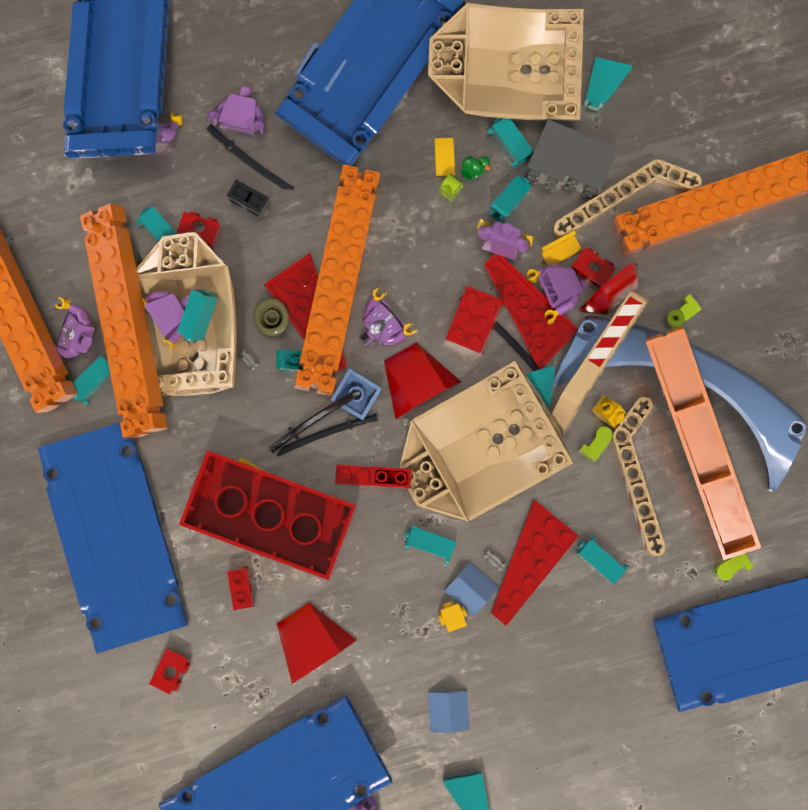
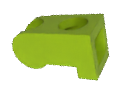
M450 173L441 184L439 193L453 202L463 189V182Z
M691 294L682 300L684 306L669 312L665 317V323L669 328L679 327L702 309Z
M601 427L597 429L591 443L588 446L583 444L578 452L590 461L595 462L613 437L610 428Z
M746 553L718 564L714 569V575L719 580L727 581L740 569L749 571L754 568V565Z

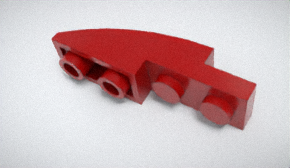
M336 464L335 484L411 489L412 469Z

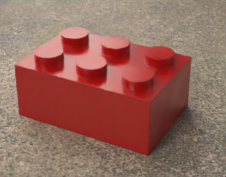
M467 286L445 339L483 354L505 301Z

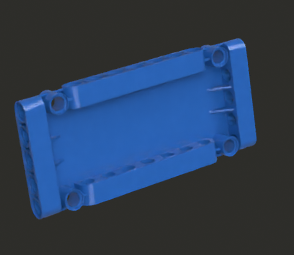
M77 0V2L73 3L64 99V115L66 118L63 122V128L66 131L64 156L76 159L144 155L156 152L157 133L160 131L158 115L162 113L169 13L168 0Z
M354 0L296 80L297 82L276 109L275 114L340 164L352 166L428 62L430 38L443 26L440 18L448 22L466 5L465 1ZM344 60H347L329 91H325L324 88L327 87ZM294 91H300L302 98H296ZM357 136L363 139V145H359L356 142Z
M120 423L37 448L43 467V477L48 484V498L80 609L86 617V626L90 630L96 654L187 626L188 622L181 602L182 598L177 588V577L142 460L139 459L138 448L135 445L134 438H123ZM127 446H131L133 449L130 456L124 455V449ZM56 469L58 472L55 479L50 478V471ZM170 594L176 597L174 605H170L167 602V597ZM94 618H99L101 621V626L98 629L92 625Z
M808 576L693 607L688 611L678 612L653 620L679 713L703 706H711L714 703L720 704L808 680ZM683 615H686L688 618V623L685 626H682L680 623V618ZM707 691L709 693V699L708 701L703 702L701 696L704 692Z
M345 695L198 778L193 784L160 802L159 808L160 810H348L357 805L358 802L392 784L393 780L355 708ZM322 712L328 715L327 723H323L320 720ZM360 784H363L367 789L365 795L360 794L358 791ZM187 791L192 794L191 801L186 798Z

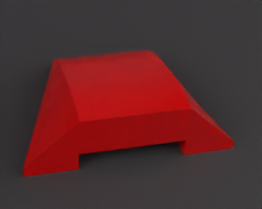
M630 263L598 289L578 310L582 313L608 315L624 302L631 290L637 291L638 265Z
M417 342L384 360L395 420L461 383L456 376Z
M307 603L277 623L292 684L357 641L311 603Z

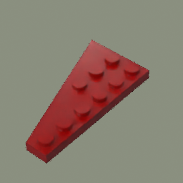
M311 252L264 284L271 297L279 300L286 307L289 321L303 341L318 280ZM343 353L341 354L337 373L346 367Z
M494 254L484 264V267L500 298L505 301L504 305L538 370H541L577 333L578 328L564 314L561 316L557 315L555 321L552 324H548V321L553 316L547 315L544 317L545 312L548 310L555 311L556 308H552L549 300L503 256Z
M535 499L532 502L491 614L505 626L509 624L579 537Z

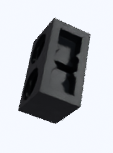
M235 180L227 194L229 202L261 219L271 203L268 196L238 180Z

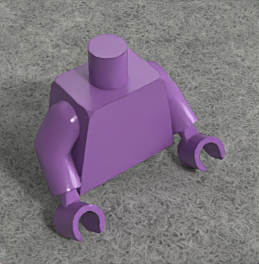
M242 86L239 95L230 94L213 111L207 113L206 122L214 120L213 125H217L218 120L220 127L255 134L259 130L261 135L264 134L265 117L256 100L250 98L251 88Z

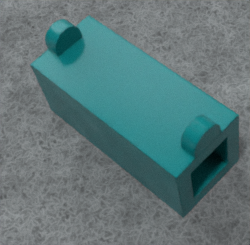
M498 118L493 122L492 128L487 132L489 135L494 134L513 161L511 164L513 168L518 167L532 157L534 150L511 119Z
M153 206L145 208L140 213L139 220L135 222L137 227L143 224L157 242L163 236L177 235Z
M205 289L191 290L177 331L184 336L185 340L190 342L204 340L218 300L216 294Z
M101 355L73 382L78 394L73 397L75 401L78 402L80 400L88 406L90 403L87 400L111 378L109 364L105 357Z
M412 526V529H407L404 540H407L404 550L408 551L409 546L446 559L444 565L448 566L457 542Z
M595 535L588 541L584 540L577 548L579 550L577 555L611 585H615L627 571L629 565L625 564L622 567L594 542L597 539Z

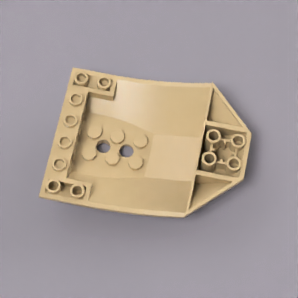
M468 2L430 38L428 76L465 114L520 120H580L584 9H523ZM523 65L531 67L529 74L521 73L520 70ZM543 66L550 68L547 74H541L539 70Z
M196 232L163 236L136 268L142 298H146L155 291H168L171 294L174 293L181 300L187 295L190 296L192 289H205L208 292L215 293L218 300L204 340H198L194 343L185 340L184 336H182L178 340L176 347L168 350L170 348L168 342L164 345L162 344V341L167 338L163 337L147 309H144L161 396L212 394L234 387L236 362V313L233 286L228 266ZM198 352L199 356H198V358L194 361V360H193V357H194L195 353Z
M514 361L461 393L412 419L399 468L412 469L411 489H408L417 506L469 522L574 462L561 432L543 399L519 364ZM512 424H517L520 428V432L517 435L510 431ZM496 433H500L504 438L501 444H496L493 440V436Z

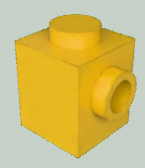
M604 395L592 409L600 420L613 428H616L627 414L618 403Z
M453 601L442 605L443 609L440 610L441 614L438 617L441 625H445L448 632L467 626L464 619L467 617L464 606L460 607L459 603L454 604Z

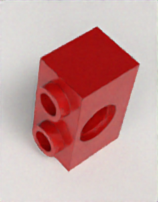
M190 211L189 213L183 212L176 233L196 232L211 248H215L222 227L217 219L212 217L205 219L200 217L199 213ZM197 225L205 226L202 232L195 231Z
M584 248L571 267L577 275L598 289L608 282L616 270L611 261L598 257V253L591 248ZM594 263L598 266L599 270L594 272L590 269L589 265Z
M248 568L227 571L233 610L254 607Z
M170 647L167 648L149 685L169 695L173 691L177 692L182 683L179 680L182 673L186 674L191 665L188 663L190 657ZM169 666L176 669L174 677L167 675V668Z

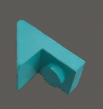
M276 350L277 370H281V372L303 371V367L299 366L302 351Z

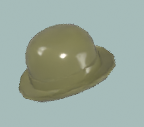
M273 298L262 299L254 309L253 318L255 325L263 334L269 336L279 335L287 327L289 320L288 312L279 300Z

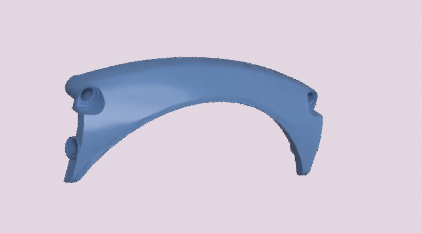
M591 315L583 318L568 352L565 353L559 365V370L553 382L554 386L557 387L573 378L611 319ZM590 322L594 325V328L587 329L584 324ZM634 324L606 367L622 365L655 367L645 339L662 332ZM689 343L703 384L726 399L740 413L756 436L769 472V490L775 492L784 476L788 473L800 449L801 439L806 432L804 418L769 388L746 372L722 358ZM795 423L802 425L799 429L792 428V425Z

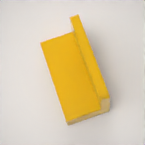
M575 230L541 248L540 254L547 266L558 264L582 251L575 237L577 234Z

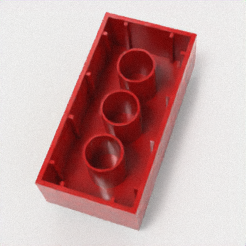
M207 450L179 525L320 578L330 580L357 506Z

